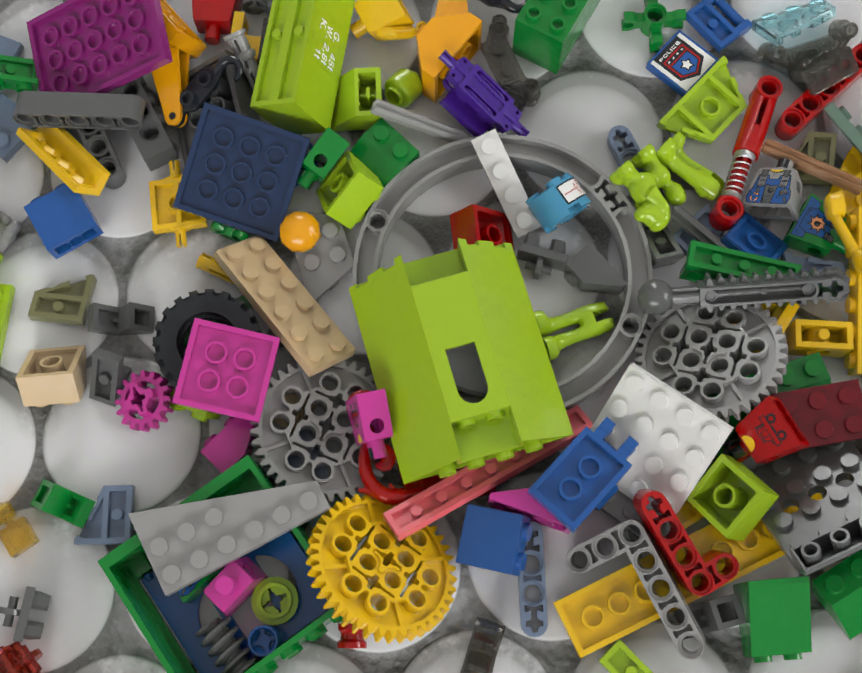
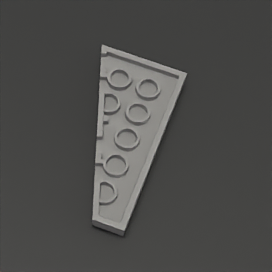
M310 481L128 513L165 596H170L330 510L331 507L318 481Z

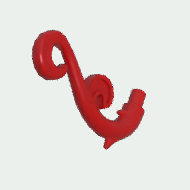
M359 390V391H355L353 394H351V395L349 396L348 399H350L351 397L355 396L356 394L366 393V392H370V391H369V390ZM370 424V429L374 432V427ZM367 444L361 445L358 469L364 487L358 488V492L367 494L381 503L391 506H397L421 492L419 487L405 490V488H396L392 483L388 484L389 488L383 486L373 474ZM385 444L387 457L380 458L381 461L375 464V468L382 472L391 470L396 461L394 450L387 444Z

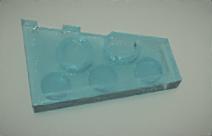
M810 0L808 4L789 6L784 11L778 13L763 14L761 18L752 20V30L777 47L783 44V38L789 35L795 38L801 35V29L814 28L836 17V7L825 0Z

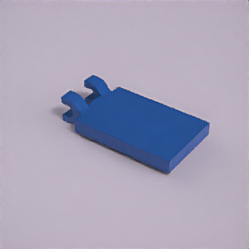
M608 417L601 422L594 432L586 426L527 492L572 533L576 531L631 469L632 464L627 459L639 445L631 436L627 438L618 450L605 441L616 425Z

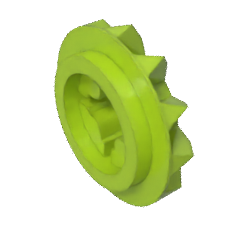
M269 577L261 581L254 589L251 599L252 609L256 617L269 625L286 623L296 614L299 603L297 589L289 580L282 577ZM270 589L276 596L286 594L283 600L280 601L282 612L276 606L265 608L268 602L272 600Z

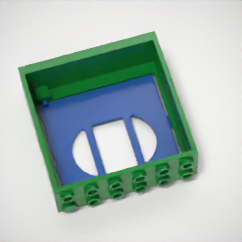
M247 455L179 504L276 487L270 478L266 477L264 469L259 467L260 463ZM302 525L292 529L298 540H295L289 531L242 556H248L261 570L262 568L256 561L257 556H270L282 561L294 575L299 598L296 614L286 623L275 626L281 631L284 644L266 657L255 655L250 651L246 657L249 659L257 656L258 663L244 673L274 672L279 668L277 665L279 660L283 659L284 661L287 658L289 660L303 650L301 644L307 640L308 642H314L328 632L326 626L331 622H342V616L335 619L332 618L333 608L330 610L323 608L327 602L326 598H316L321 589L311 587L316 578L307 575L312 568L306 565L308 559L306 550L310 546L308 543L310 537ZM137 534L98 560L99 565L167 673H197V671L150 599L140 580L198 672L222 673L226 665L218 668L214 664L219 656H208L212 646L205 648L201 645L205 636L199 638L195 636L202 628L199 609L204 592L192 603H183L176 592L170 596H165ZM270 589L271 601L282 612L280 609L282 598L276 596ZM214 605V607L216 608V610L218 611V613L220 614V616L222 617V619L227 618V617ZM231 616V621L227 627L230 629L237 626L238 630L234 634V638L244 637L245 640L240 645V648L249 647L248 639L234 617Z

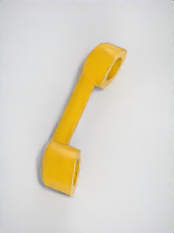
M837 191L827 194L823 203L824 215L832 223L848 251L853 267L862 275V248H859L843 220L846 214L843 192Z

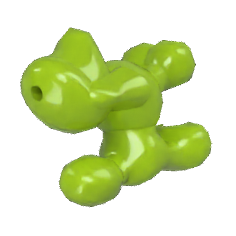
M650 143L609 176L613 184H624L628 188L634 200L633 206L637 209L634 213L635 220L647 225L652 232L661 231L669 223L671 218L669 204L672 206L682 205L686 200L685 190L680 184L671 180L669 170L660 163L656 150ZM635 167H636V168H639V169H643L644 172H640V173H639V172L635 169ZM658 188L664 190L666 200L664 199Z

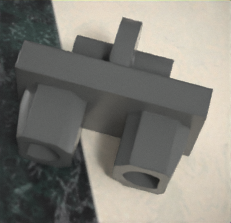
M528 232L523 243L520 242L516 259L526 261L525 269L535 271L533 279L538 280L540 273L551 275L552 268L563 271L568 256L565 254L566 242L552 239L549 250L540 248L541 236Z
M27 586L21 610L16 609L19 597L10 596L7 607H0V613L5 614L3 626L12 627L14 616H19L13 641L22 642L23 639H41L44 623L29 621L28 617L30 609L47 611L51 595L35 591V587Z

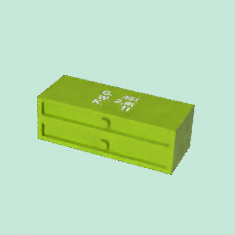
M355 0L272 1L250 107L273 126L299 135L324 133L328 127H331Z

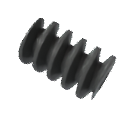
M231 617L224 619L216 618L203 626L195 634L197 638L205 636L201 642L202 647L212 646L208 652L209 657L219 656L214 663L215 666L219 668L226 665L222 673H244L254 666L258 660L257 656L249 659L246 657L251 651L249 647L240 648V645L245 640L244 637L233 638L238 630L237 626L227 629L226 626L231 621Z

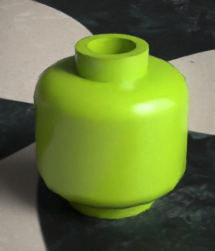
M406 68L396 71L384 84L385 97L388 102L403 108L410 106L423 92L420 76Z

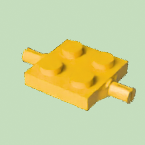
M171 160L169 161L170 176L162 180L149 181L152 230L155 234L175 233L176 247L182 248V246H188L186 232L192 229L208 227L207 218L173 207L182 174L180 171V161L174 160L173 162Z

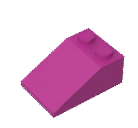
M529 488L490 493L487 506L530 517L531 521L566 534L571 532L527 493Z

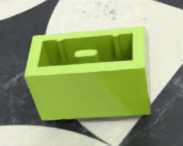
M380 67L353 68L340 76L331 122V129L333 131L369 130L382 118L371 113V107L375 99L383 100Z

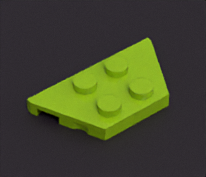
M723 56L656 126L659 129L675 134L680 131L687 138L711 145L747 107L743 95L738 91V83L735 76L731 77L726 66L728 63L727 58Z

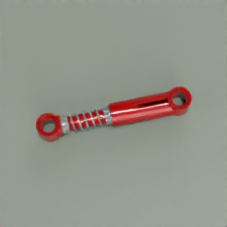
M765 75L761 77L749 95V103L732 151L731 169L728 171L721 195L709 213V222L718 231L730 230L743 214L744 207L741 202L742 194H744L743 189L746 188L745 183L748 182L747 177L750 175L749 171L752 169V164L759 158L777 99L783 92L782 82L775 76ZM722 211L727 212L730 216L725 215Z

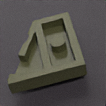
M809 131L796 151L834 167L837 133ZM796 169L802 184L832 185Z

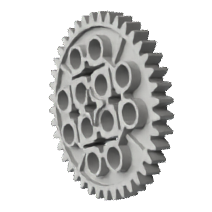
M699 302L682 303L680 305L672 304L673 309H668L663 313V316L654 314L655 322H647L648 330H643V338L637 341L639 348L635 349L637 358H634L636 365L678 392L683 388H689L688 391L680 393L718 418L722 417L726 423H729V416L731 415L737 420H741L740 412L743 411L748 415L751 412V406L757 407L761 400L770 396V393H777V384H783V375L787 373L788 344L786 343V335L783 334L782 326L777 325V318L770 317V310L768 309L762 311L761 304L759 308L748 304L747 309H744L742 305H737L735 310H732L730 306H725L724 310L721 311L719 307H714L712 313H709L707 307L701 308ZM727 345H731V346H732V347H730V348H723V347H725V346H727ZM755 350L761 351L759 353H752ZM664 359H669V360L666 361V362H660V361H662V360H664ZM691 364H697L694 367H688ZM719 369H725L724 372H716ZM749 374L755 375L754 377H751V378H746V377H744V376L749 375ZM713 393L719 394L716 397H707Z
M344 360L309 377L301 366L296 363V369L290 364L287 365V374L281 370L277 371L278 380L271 378L269 384L271 388H268L260 423L250 421V424L256 426V428L250 430V435L258 437L251 442V447H260L254 456L255 458L264 457L259 467L266 468L269 466L266 477L276 475L275 486L282 482L285 483V486L318 481L329 504L333 502L334 496H337L341 503L345 498V493L352 499L356 494L355 489L358 491V488L364 487L361 482L358 464L352 458V454L359 453L361 445L357 446L355 442L349 448L343 460L348 447L347 438L353 434L352 426H340L337 418L340 416L349 418L345 402L349 398V392L377 390L376 384L372 382L374 379L373 374L367 377L364 376L366 367L356 371V362L353 361L347 367ZM330 380L334 382L336 389L332 391L326 390L322 386V382ZM287 394H295L299 398V402L292 405L287 403L284 397ZM308 398L309 400L303 411V419L297 424L292 437H290L295 424L294 415L301 411L305 400ZM336 398L341 400L337 409L332 407ZM313 405H320L324 408L325 414L316 416L312 413L311 407ZM331 417L329 430L324 435L322 441H320L322 427L327 423L328 418ZM276 419H283L287 422L288 427L285 430H277L272 422ZM309 430L314 435V440L309 442L303 441L299 436V432ZM391 437L385 439L384 443L390 445L394 450ZM329 441L336 442L340 446V451L338 453L329 452L326 448V443ZM314 448L319 450L318 455L320 456L316 457L315 461L310 459L309 453ZM290 456H298L301 458L303 465L299 468H293L288 464L287 459ZM380 458L371 460L373 474L379 480L384 476L381 471L375 468V464L381 461ZM317 467L326 468L329 472V477L323 480L317 478L314 469Z

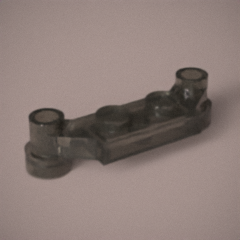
M497 14L492 18L486 42L481 43V51L498 85L503 90L519 95V100L524 106L533 107L540 100L539 82L534 78L525 77L507 40L509 35L507 18L502 14Z
M837 19L830 24L828 28L829 35L789 48H784L774 42H765L758 49V58L763 63H775L787 69L789 75H795L841 60L840 54L850 39L857 35L858 26L854 22Z

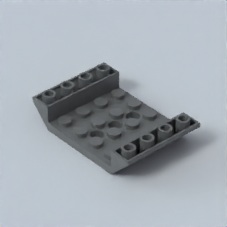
M737 436L723 444V454L734 457L730 448L742 441L741 438ZM851 441L801 449L766 464L756 463L752 456L741 462L779 495V498L761 520L795 570L807 576L862 549V454ZM843 480L853 482L848 487L838 486V483ZM816 493L826 495L821 500L811 499L812 495ZM789 506H796L799 508L794 513L784 512V510Z

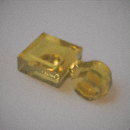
M8 501L5 503L0 502V525L4 523L7 525V527L0 531V539L9 555L16 558L39 543L40 540L26 517H21L14 521L13 517L17 514L13 506Z

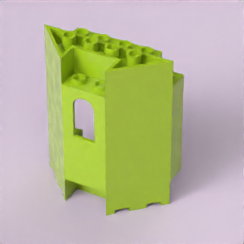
M458 238V249L403 263L400 254L393 259L395 265L386 269L380 267L367 276V282L355 284L349 288L377 390L385 389L393 429L391 441L404 484L438 474L440 478L449 477L457 473L456 469L468 466L469 470L485 466L486 460L497 458L498 462L508 460L514 457V452L525 449L526 453H532L543 449L542 444L574 435L511 243L494 246L492 241L477 240L475 244L469 245L466 239ZM475 343L488 386L487 395L483 400L477 403H469L459 396L445 350Z

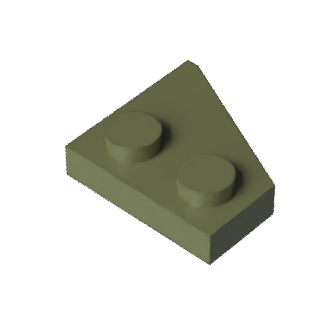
M87 275L86 280L73 284L67 281L53 288L47 287L35 291L28 317L33 321L85 326L89 305L91 304L97 282L95 275Z

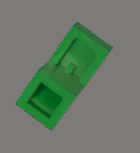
M43 479L30 505L61 518L72 525L83 528L96 502Z

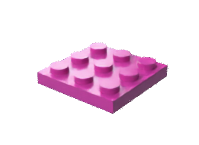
M194 318L172 403L260 423L281 339L267 334Z

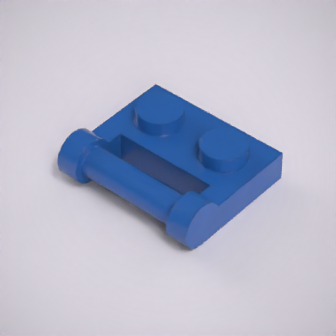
M702 0L686 12V21L719 53L741 35H745L753 26L749 19L745 20L725 0ZM713 6H716L736 27L725 19Z

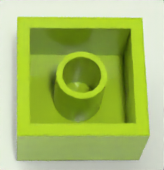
M721 453L695 486L687 501L727 539L743 542L779 498V495L743 463L738 462L734 457Z

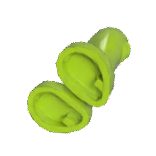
M680 131L677 132L656 152L658 160L667 169L694 187L699 197L706 198L707 200L718 198L724 188V180L685 154L683 146L686 137Z
M605 302L588 304L554 317H547L541 310L534 311L550 361L556 359L563 348L602 335L615 327L613 318H607L598 322L595 320V316L609 310ZM571 325H580V327L569 332L547 336Z

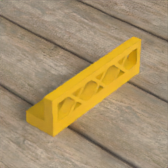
M37 127L36 130L18 128L16 135L74 193L100 196L111 173L65 128Z

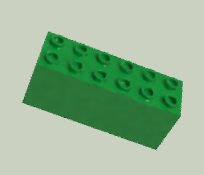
M527 0L515 19L512 53L557 74L600 0Z

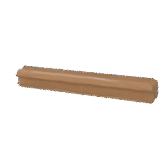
M767 139L762 146L761 152L776 160L781 158L789 159L794 163V168L855 195H859L862 192V179L771 139Z

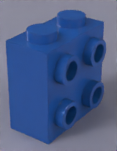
M65 183L58 185L52 192L44 196L34 198L28 205L24 206L44 246L55 259L64 256L104 233L83 195L74 193Z
M468 504L456 563L520 576V571L525 569L527 554L524 553L526 541H530L533 532V525L530 523L531 518L521 514Z

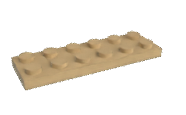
M256 235L215 251L214 259L273 333L281 339V343L309 377L354 355L355 347L263 237Z

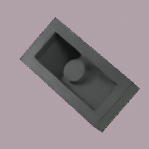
M667 226L659 232H652L649 227L643 228L648 240L653 269L673 265L684 258V252Z
M99 347L93 352L89 398L113 407L117 405L115 401L119 400L121 396L117 393V390L124 389L125 386L122 381L128 380L131 373V368L123 365L124 356Z

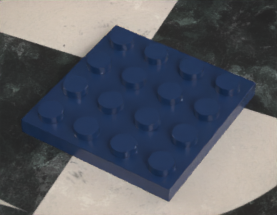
M204 102L173 207L277 242L280 235V224L286 217L311 138Z

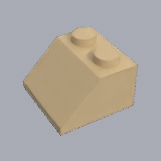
M85 345L30 350L15 378L23 406L45 407L51 404L63 403L64 405H71L80 402L86 389Z

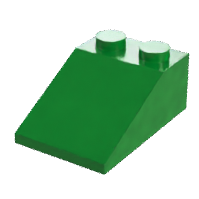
M380 118L367 130L350 151L379 178L384 188L405 167L420 158L419 151L383 118ZM373 203L366 210L365 216L367 215Z

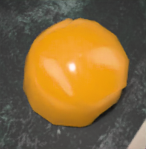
M295 211L287 215L280 224L281 241L293 252L303 253L312 249L321 237L320 223L313 215L307 212Z

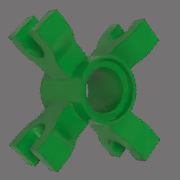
M644 0V13L624 12L621 28L622 31L640 28L641 32L649 37V53L658 52L660 45L663 44L661 33L663 27L683 29V21H686V9L667 12L666 8L658 3V0Z

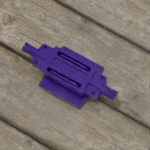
M447 50L442 52L438 59L449 68L447 75L443 79V86L448 93L439 104L474 137L481 136L486 130L491 131L493 129H496L497 133L501 132L502 134L512 129L518 136H527L530 133L519 122L522 112L513 105L515 100L478 64H472L465 57L456 61Z

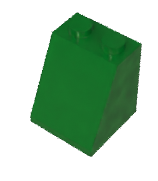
M809 576L747 581L733 584L734 593H737L746 623L739 625L744 657H753L754 663L772 662V655H783L784 660L803 659L802 653L812 652Z

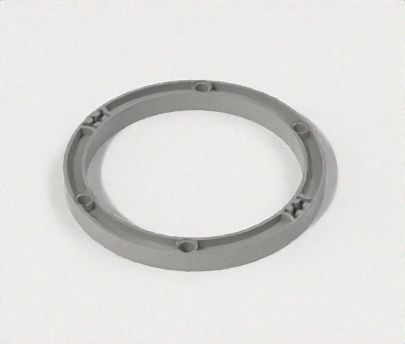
M502 134L499 135L500 140L514 169L535 172L552 179L569 173L576 179L591 200L589 204L605 222L614 238L623 267V278L627 282L623 292L621 313L610 339L602 350L582 369L557 383L567 411L592 397L613 378L631 354L644 329L648 313L640 307L637 296L640 287L646 281L653 279L652 258L648 240L641 222L634 218L635 210L619 187L613 184L609 177L594 164L564 147L541 139ZM477 137L448 143L426 153L405 167L385 186L380 198L374 201L368 211L358 235L352 268L353 285L367 282V276L380 268L384 247L392 229L405 210L419 196L438 183L455 175L483 169L471 143V140ZM380 221L384 223V226L381 228L372 227L375 222ZM623 325H632L636 333L629 334L625 332ZM456 385L459 396L469 403L480 402L487 395V393L469 390Z

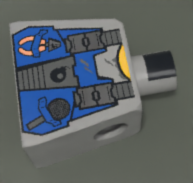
M781 158L778 160L776 168H761L757 171L741 201L745 213L758 219L798 221L803 184L798 171L793 169L794 163L791 160Z

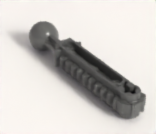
M824 266L822 271L812 267L810 272L800 268L798 273L788 269L787 274H782L780 270H776L775 275H770L768 271H764V274L758 276L755 271L751 276L747 277L744 272H741L740 277H734L733 273H729L728 278H723L721 273H718L716 279H711L709 273H706L703 280H697L696 286L670 287L668 283L662 280L652 279L646 281L638 291L637 300L644 311L655 315L666 312L672 304L699 302L701 308L707 307L709 313L713 312L714 307H719L721 311L724 310L725 306H730L732 310H735L737 305H742L744 309H747L748 304H754L755 308H759V305L765 303L767 307H771L772 303H777L780 307L784 302H789L791 306H794L796 301H801L803 305H806L808 300L818 304L820 299L830 303V301H841V298L850 292V278L836 266L834 268Z

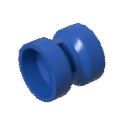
M272 625L258 626L251 631L248 637L250 650L258 656L269 655L283 643L281 631Z

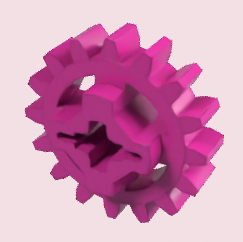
M141 370L140 375L132 373V381L123 380L124 390H117V393L121 395V399L116 400L115 404L120 405L121 409L116 414L124 417L121 423L129 425L132 430L149 432L150 428L158 430L160 429L159 421L168 422L165 416L166 413L174 412L169 407L173 401V397H170L169 394L174 391V387L168 386L169 380L161 377L159 373ZM152 383L156 388L153 389L147 386V384ZM135 414H139V416H143L144 419H139V418H137V417L135 416Z

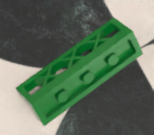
M691 240L688 245L686 262L680 270L679 279L697 282V280H703L706 273H709L711 279H716L718 273H721L723 278H728L729 273H733L734 277H740L741 272H744L747 277L751 276L755 271L758 276L763 275L764 271H768L770 275H775L776 270H780L782 274H787L788 269L798 273L802 265Z

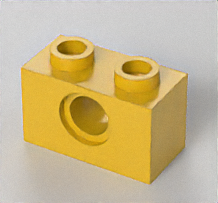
M795 319L786 328L787 355L807 356L819 352L821 357L843 358L854 349L853 323Z

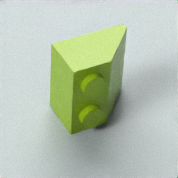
M347 150L317 188L316 193L325 213L349 229H352L356 223L362 221L369 206L380 198L384 187L379 178Z

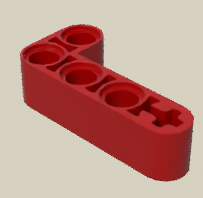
M642 489L635 494L633 498L635 511L684 590L697 596H706L737 575L739 563L734 555L721 550H711L700 556L668 500L661 492ZM648 498L654 499V501L651 502V506L653 509L646 508V506L649 504ZM668 521L670 531L663 537L660 528L664 522ZM683 547L685 549V557L682 561L677 562L676 553ZM720 558H724L725 566L718 572L716 564ZM699 573L701 581L697 587L693 588L691 584L692 578L695 574Z

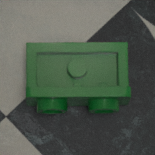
M0 55V91L4 89L15 90L17 93L21 91H37L39 79H37L33 59Z

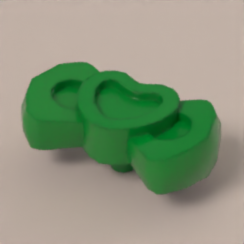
M216 221L211 223L210 231L226 239L240 242L249 238L246 233L235 230L234 227H228Z

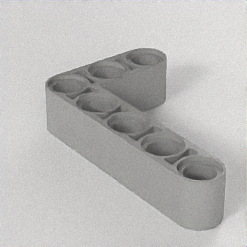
M636 519L624 521L568 551L565 560L566 565L572 572L579 574L587 572L626 552L679 654L690 660L697 659L702 655L706 647L705 636L643 522ZM630 524L636 525L640 529L641 535L637 541H631L626 536V529ZM603 538H609L613 542L614 550L611 554H605L601 551L600 542ZM578 551H582L587 555L588 563L584 568L579 567L574 561V556ZM650 552L654 556L655 564L652 568L642 566L640 563L641 553ZM662 579L669 584L670 592L668 595L662 596L656 593L654 589L656 580ZM673 607L681 609L684 612L685 620L682 623L672 622L668 616L669 609ZM694 636L699 641L700 648L697 651L687 650L683 645V638Z

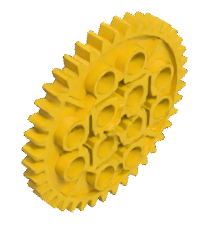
M355 494L351 500L345 497L341 503L337 501L330 510L320 517L311 531L313 534L308 539L310 546L307 548L306 553L310 557L307 559L306 565L312 568L307 575L316 578L311 587L321 589L316 598H326L327 602L323 608L329 609L333 607L332 618L335 619L342 616L341 626L345 627L351 623L353 634L362 629L364 639H367L373 633L374 640L377 643L384 637L387 644H390L395 638L400 644L406 638L412 641L417 635L422 637L444 618V615L450 609L448 606L454 601L451 596L456 592V588L452 585L457 581V578L451 574L456 570V567L449 564L454 557L445 554L450 546L441 545L440 542L444 536H436L434 533L438 527H429L428 525L398 541L383 516L384 512L395 506L383 504L374 498L371 499L367 494H364L362 498ZM365 536H367V538L365 539V541H364L363 544L361 545L360 550H359V551L357 552V554L353 557V559L350 560L351 556L353 555V553H354L355 550L357 549V546L359 545V543L363 540V538H364ZM412 575V577L410 578L409 582L407 583V584H408L407 588H406L405 591L401 594L402 590H403L404 587L406 586V581H407V579Z

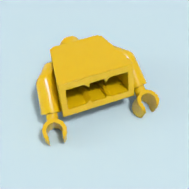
M357 0L354 8L360 19L351 24L350 29L357 39L369 32L377 41L416 38L418 29L421 25L426 24V22L420 21L416 28L412 26L414 21L402 0Z

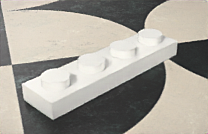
M496 129L471 140L473 148L516 238L540 228L541 225L528 209L529 206L526 204L528 197Z

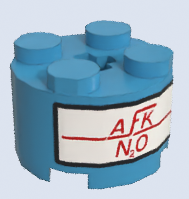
M569 173L564 174L562 177H555L545 185L547 188L541 194L537 192L526 201V204L529 206L528 209L546 234L555 231L557 224L570 221L587 207L586 205L591 203L582 187Z

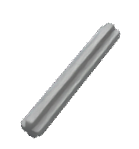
M375 99L371 107V113L450 143L470 138V134L466 131L380 99Z

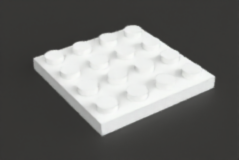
M631 363L590 430L594 432L601 422L608 417L616 424L613 432L605 439L611 446L618 450L629 436L636 440L639 445L627 459L632 464V467L616 484L619 491L632 500L639 490L650 489L659 491L666 497L677 515L734 427L635 363ZM648 498L649 504L646 506V508L653 509L651 506V502L654 501V499Z

